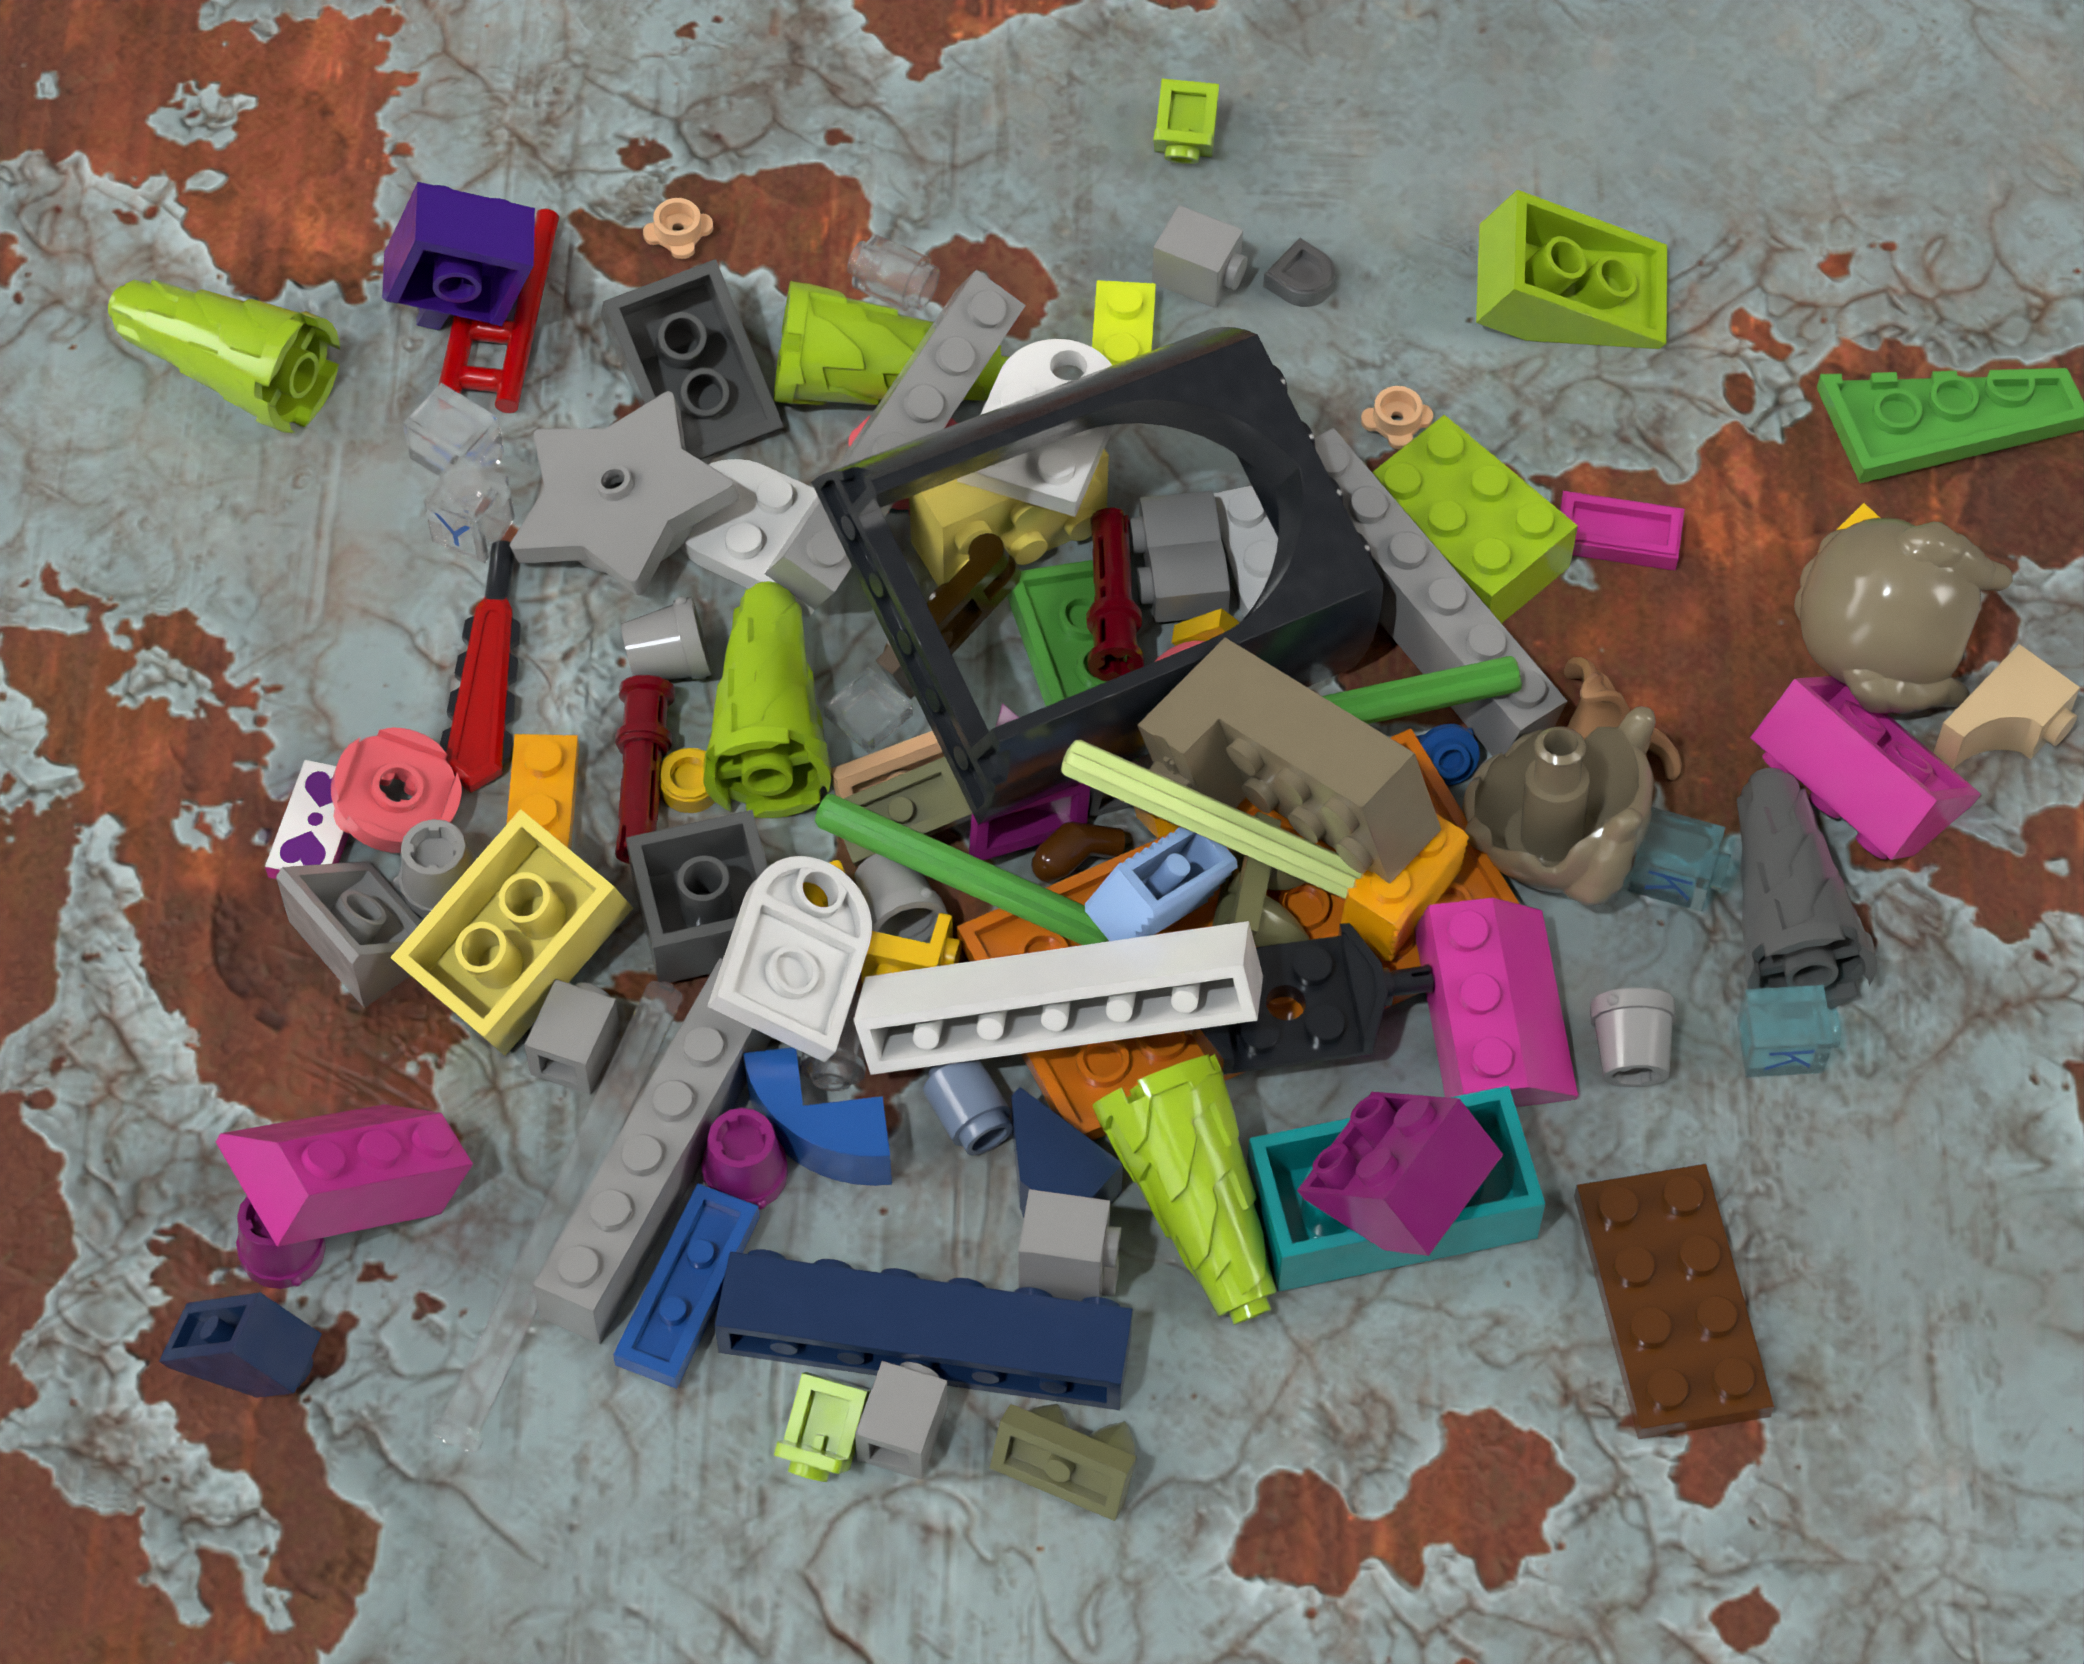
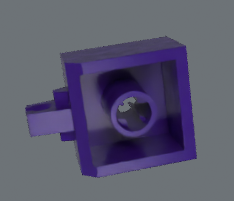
M417 182L384 251L382 298L387 302L417 307L420 313L416 317V326L440 330L449 315L502 326L534 266L535 208L511 203L501 198H489L453 190L443 185Z

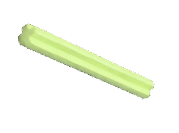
M1075 740L1065 753L1061 772L1064 776L1336 896L1346 899L1348 888H1353L1355 879L1361 878V873L1350 868L1337 853L1083 740Z

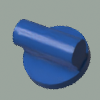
M1443 724L1432 728L1424 735L1416 736L1447 786L1464 781L1477 767L1480 751L1471 727L1464 728L1457 724Z

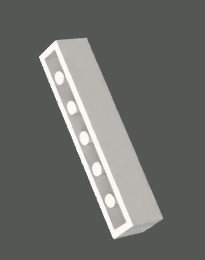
M1246 921L867 976L864 979L854 1023L870 1075L1257 1021L1263 974L1250 923Z

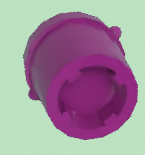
M747 1108L732 1109L717 1117L710 1127L707 1148L705 1149L701 1164L704 1184L706 1187L757 1205L759 1210H763L768 1204L775 1201L785 1188L788 1177L785 1149L778 1141L769 1120L756 1110Z
M246 1196L240 1204L237 1215L238 1237L236 1246L242 1268L250 1279L264 1287L284 1289L300 1286L302 1282L312 1277L322 1264L326 1250L325 1239L319 1238L277 1247L249 1198Z

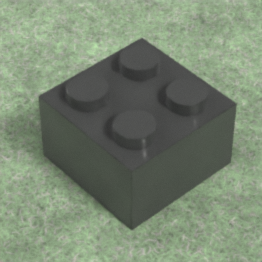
M753 810L626 837L631 876L658 985L710 974L718 960L724 958L744 896L750 885L768 868Z

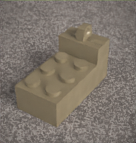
M1224 638L1138 724V728L1153 761V765L1149 769L1150 771L1234 808L1247 798L1256 808L1264 813H1270L1274 810L1287 818L1292 827L1306 840L1312 843L1322 840L1336 849L1340 858L1356 872L1365 873L1366 870L1372 873L1375 872L1389 884L1441 831L1414 752L1227 638Z

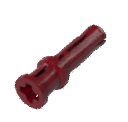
M1114 507L1100 509L1093 513L1090 518L1093 537L1092 556L1095 597L1094 603H1092L1086 613L1087 629L1093 635L1094 648L1088 654V670L1094 677L1102 681H1110L1144 667V655L1139 646H1137L1136 633L1142 626V612L1132 600L1130 517L1128 514L1124 516L1122 509Z
M652 675L628 677L619 686V698L624 703L623 725L617 729L615 743L619 752L623 755V770L620 786L619 824L615 856L619 861L630 864L626 837L657 830L662 758L667 755L672 746V735L667 729L668 707L675 700L676 690L674 685L668 680Z

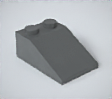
M716 259L603 301L600 315L640 407L667 391L672 392L680 409L686 452L701 460L784 427Z

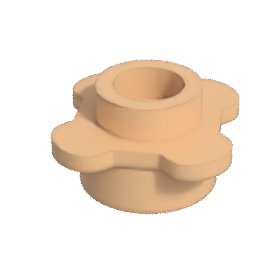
M672 198L657 206L653 215L654 222L644 226L643 236L648 244H659L670 250L673 257L686 259L695 253L694 246L701 237L712 233L713 221L709 215L700 214L698 207L690 200Z
M1392 386L1382 390L1375 399L1374 408L1365 409L1361 415L1363 428L1367 431H1377L1384 438L1388 439V444L1395 449H1402L1413 440L1412 436L1420 428H1427L1433 422L1432 409L1422 404L1420 396L1415 391L1404 386ZM1392 417H1400L1402 420H1393Z

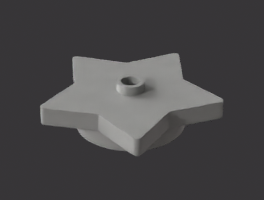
M667 391L606 429H536L533 432L545 488L512 539L510 547L519 563L577 560L585 567L609 574L632 593L639 596L643 595L660 562L674 553L684 543L694 525L739 500V493L731 478L686 452L680 409L673 393Z

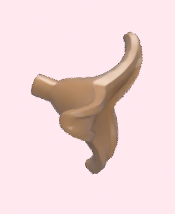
M1573 657L1568 660L1564 669L1566 679H1581L1583 684L1580 689L1581 697L1567 728L1574 729L1586 739L1597 727H1618L1630 712L1622 694L1615 690L1606 675L1596 670L1594 663L1583 657ZM1654 727L1648 751H1651L1661 760L1665 770V779L1674 781L1681 773L1682 768L1678 750L1664 733Z

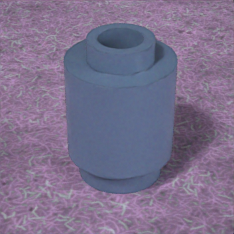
M980 1059L936 1065L929 1070L928 1075L930 1078L923 1087V1093L955 1145L963 1146L969 1155H979L997 1147L1009 1137L1013 1130V1126L1008 1119L1011 1110Z

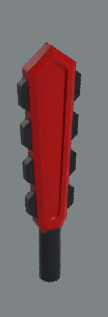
M504 540L492 543L485 596L476 607L475 615L466 619L464 623L462 640L468 645V649L457 657L454 673L455 678L461 683L459 688L450 692L447 716L452 720V726L442 732L440 746L448 754L446 761L452 767L454 776L458 772L461 785L470 793L503 775V766L512 759L513 738L512 734L506 731V725L514 720L516 699L515 695L508 691V688L517 681L518 658L511 654V649L520 644L521 625L520 622L513 618V611L509 604L515 555L510 547L511 542Z

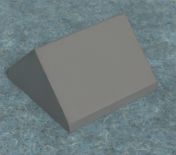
M369 861L281 868L276 879L289 922L363 1008L410 977L390 957L422 921Z

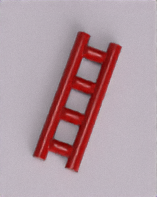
M540 209L536 213L534 266L518 295L513 321L505 320L503 325L499 326L454 315L435 398L436 402L444 407L457 406L462 389L497 392L495 407L499 411L514 413L518 410L559 222V215L555 211ZM472 342L508 344L503 368L467 366Z

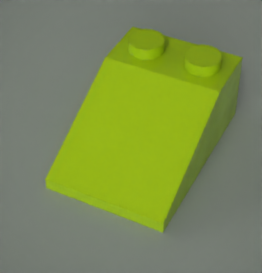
M1516 190L1479 224L1476 323L1526 341L1660 349L1666 344L1667 244Z

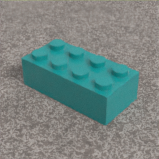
M1504 1086L1450 1097L1460 1098L1503 1153V1156L1429 1256L1385 1251L1304 1200L1297 1191L1313 1170V1163L1316 1157L1324 1149L1332 1145L1351 1120L1350 1118L1249 1138L1247 1168L1255 1191L1256 1199L1254 1205L1263 1231L1278 1292L1537 1239L1544 1213L1545 1200L1510 1087Z

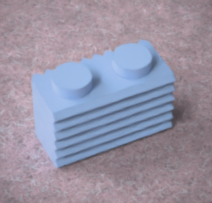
M1178 827L1174 833L1170 832L1166 838L1162 837L1157 843L1153 842L1149 848L1145 847L1141 853L1136 852L1132 858L1128 857L1124 863L1119 862L1085 903V912L1109 941L1155 935L1207 903L1208 898L1214 895V891L1220 888L1219 885L1226 882L1225 878L1232 875L1231 872L1238 868L1237 859L1227 847L1185 828Z

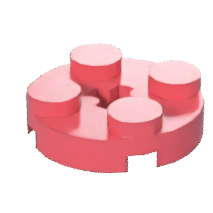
M392 727L381 729L377 736L367 737L360 742V738L349 744L340 756L331 781V798L335 808L333 817L336 825L342 831L351 834L363 844L384 852L401 853L404 836L418 823L432 819L445 820L452 823L461 800L462 788L458 772L454 776L452 767L447 763L446 757L448 754L437 742L428 736L405 728ZM393 779H399L405 782L404 792L413 797L409 800L401 799L400 802L390 800L386 797V793L381 791L380 785L389 786Z

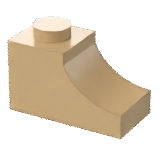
M2018 644L1943 722L1933 753L1951 769H1954L1958 764L1971 756L1993 750L2017 751L2032 759L2047 742L2056 746L2069 733L2077 720V715L2071 711L2080 687Z

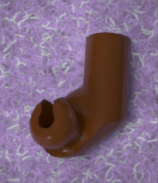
M1074 821L1066 822L1039 845L1032 858V871L1039 880L1046 883H1054L1068 876L1089 856L1108 859L1115 858L1121 855L1124 850V832L1121 828Z

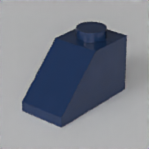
M1019 1087L1011 1096L1012 1134L1019 1205L1023 1218L1029 1189L1109 1200L1111 1205L1122 1193L1123 1164L1031 1094Z
M261 1292L189 1302L186 1304L159 1362L169 1369L256 1398L293 1394L296 1388L306 1380L312 1369V1354L322 1333Z

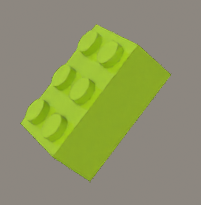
M1445 414L1372 472L1501 624L1571 565L1578 525Z

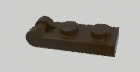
M985 533L976 537L969 545L968 555L970 560L949 582L937 587L927 601V606L951 655L1020 581V567L1009 554L1007 547L1000 537L995 534ZM887 641L884 652L875 661L892 684L911 699L915 694L889 641Z

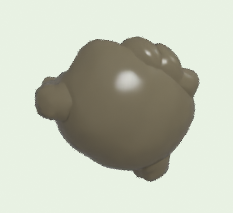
M1873 518L1853 524L1846 529L1833 531L1823 538L1818 554L1802 570L1800 589L1795 596L1794 607L1801 623L1803 640L1813 660L1837 681L1846 684L1854 698L1866 711L1871 713L1893 712L1906 714L1930 707H1959L1969 696V690L1951 676L1962 660L1977 620L1981 605V591H2002L2013 582L2012 571L2006 565L1990 560L1979 547L1974 545L1964 535L1954 532L1941 522L1933 521L1915 526L1897 518Z
M1635 707L1625 716L1618 727H1597L1586 739L1574 729L1567 727H1551L1545 730L1526 733L1504 755L1501 752L1484 761L1476 770L1472 781L1467 786L1462 808L1468 822L1465 829L1466 834L1469 836L1468 843L1471 847L1486 853L1490 861L1501 873L1531 888L1553 893H1565L1570 899L1584 906H1596L1607 903L1612 895L1623 887L1624 879L1632 866V859L1644 840L1652 816L1651 806L1654 779L1650 764L1645 755L1649 749L1651 735L1656 723L1654 711L1648 707Z

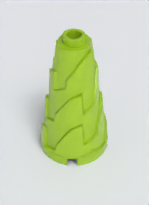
M134 279L116 288L109 299L108 314L113 321L115 330L124 340L179 368L180 373L218 392L224 400L257 417V422L278 431L294 433L290 427L291 422L302 427L307 426L325 404L334 385L339 364L327 360L326 357L328 345L340 350L338 333L330 321L310 312H296L250 298L246 301H241L203 289L194 292L154 279L151 280V283Z
M790 281L781 330L782 339L778 352L773 401L804 405H824L827 402L878 405L934 322L898 314V310L892 307L847 298L837 290L809 283ZM1001 345L998 346L963 400L986 401L1002 366L1010 358V356L1001 355Z
M771 581L759 582L746 589L745 594L740 600V606L734 609L732 631L725 654L723 675L717 685L711 737L703 764V783L706 792L712 800L730 812L731 799L746 803V811L753 810L754 818H781L802 813L820 803V789L825 786L827 792H829L831 784V760L824 738L823 719L816 705L813 671L806 659L802 609L796 602V597L788 589Z
M1214 1054L1211 1057L1204 1055L1138 1079L1139 1085L1129 1090L1131 1096L1126 1097L1121 1087L1099 1099L1092 1106L1100 1126H1102L1133 1182L1137 1183L1165 1237L1173 1241L1185 1266L1202 1286L1217 1316L1229 1314L1233 1324L1236 1325L1270 1311L1271 1308L1267 1298L1274 1295L1276 1289L1265 1256L1263 1231L1254 1206L1256 1195L1239 1143V1131L1235 1113L1223 1077V1071Z

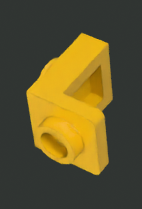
M938 914L930 943L872 931L869 948L861 970L862 983H864V979L867 976L959 963L962 940L953 938L952 915Z

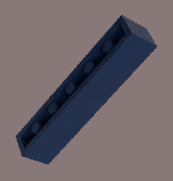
M756 1249L748 1252V1254L729 1253L715 1321L718 1352L722 1354L877 1376L882 1361L898 1366L904 1362H913L932 1369L938 1374L939 1378L947 1380V1386L1120 1411L1132 1336L1133 1309L1120 1307L1115 1301L1103 1297H1087L1081 1301L1054 1298L1049 1292L1033 1287H1022L1012 1292L986 1288L981 1282L969 1278H953L948 1280V1282L920 1279L915 1273L899 1268H888L878 1273L853 1269L849 1264L835 1259H820L814 1263L787 1260L783 1255L771 1250Z

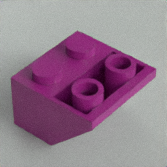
M1372 1091L1368 1097L1361 1100L1354 1107L1350 1115L1351 1120L1332 1145L1324 1149L1316 1157L1313 1163V1170L1297 1191L1304 1200L1385 1251L1429 1256L1503 1156V1153L1460 1098Z

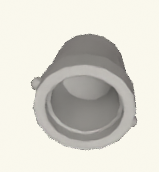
M679 596L670 606L621 623L624 646L633 676L652 675L666 680L692 677L693 680H703L707 676L712 675L703 630L692 596L686 598Z
M432 819L422 821L413 826L403 838L401 845V867L399 875L394 878L393 883L396 887H400L402 898L416 915L425 918L477 858L470 850L464 835L457 826L445 820Z
M874 854L864 860L854 874L855 884L862 892L868 904L872 920V931L930 943L938 914H947L941 897L932 889L925 875L879 854Z
M1622 988L1599 994L1593 998L1590 1004L1591 1025L1595 1028L1603 1079L1609 1084L1620 1087H1646L1662 1083L1668 1079L1670 1073L1672 1025L1675 1024L1676 1020L1674 997L1658 989Z

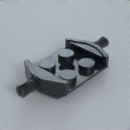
M1343 923L1339 926L1338 936L1256 947L1263 974L1257 1021L1186 1030L1184 1033L1185 1035L1192 1034L1204 1055H1209V1057L1214 1054L1216 1055L1224 1075L1372 1054L1385 1007L1392 1006L1393 996L1433 992L1431 968L1429 964L1392 971L1389 968H1383L1381 961L1350 923ZM1290 997L1302 1006L1303 1013L1293 1020H1280L1269 1012L1267 1005L1275 998Z

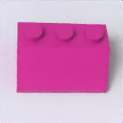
M1832 676L1794 679L1750 737L1765 750L1762 757L1771 768L1781 769L1801 781L1812 791L1809 794V799L1818 809L1833 818L1839 819L1842 817L1858 831L1855 836L1858 843L1880 859L1889 858L1893 860L1916 855L1968 810L1981 796L1980 792L1887 713H1871L1866 711L1854 698L1847 685L1837 681Z
M1496 898L1428 905L1414 927L1420 964L1421 966L1429 964L1431 968L1430 974L1433 977V992H1426L1445 1097L1450 1098L1509 1086L1515 1107L1576 1100L1578 1092L1543 911Z
M385 1104L220 1133L215 1141L277 1247L439 1215L443 1212L473 1165L442 1113Z

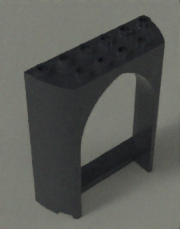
M1236 327L1208 329L818 476L811 482L978 825L1080 783L1064 776L1061 772L1065 753L1075 740H1083L1130 762L1149 754L1138 724L1224 638L1229 639L1306 687L1354 668L1364 657L1371 642L1374 640L1382 605L1383 582L1372 562L1369 544L1364 536L1356 531L1343 505L1342 491L1338 483L1328 475L1315 449L1313 433L1304 421H1301L1287 393L1285 377L1280 369L1272 364L1258 334ZM1141 423L1181 429L1205 437L1236 454L1278 537L1277 551L1271 573L1262 593L1244 619L1230 630L1212 639L997 726L989 731L880 508L1073 434L1114 424Z

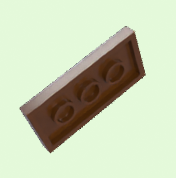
M1694 1165L1578 1184L1574 1198L1638 1440L1771 1417L1774 1409L1773 1400L1707 1165Z

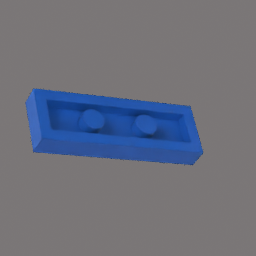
M697 1183L613 1354L615 1366L675 1389L678 1388L720 1301L729 1253H743L760 1218L759 1206Z

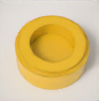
M683 748L672 752L662 761L660 795L670 808L682 813H697L708 809L715 803L706 792L703 783V764L706 751L698 748Z

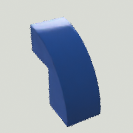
M795 1048L743 1053L748 1092L753 1109L766 1116L778 1141L785 1149L786 1155L808 1170L839 1182L868 1186L892 1185L890 1150L883 1096L803 1106L797 1051Z

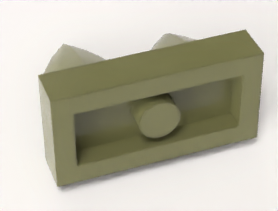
M945 756L843 798L927 836L963 823L972 817L971 809ZM843 839L855 867L859 866L868 857L876 854Z
M1257 812L1254 817L1280 828L1281 820L1261 812ZM1229 848V851L1237 859L1238 868L1231 872L1232 875L1225 878L1226 882L1221 884L1212 926L1249 921L1255 946L1259 947L1309 940V936L1293 914L1279 902L1266 895L1267 890H1290L1306 882Z
M1010 1404L999 1423L989 1468L1115 1521L1125 1504L1137 1456H1135L1132 1434L1125 1421L1107 1425L1087 1436L1069 1428L1067 1419L1058 1404L1043 1405L1032 1408L1029 1411Z

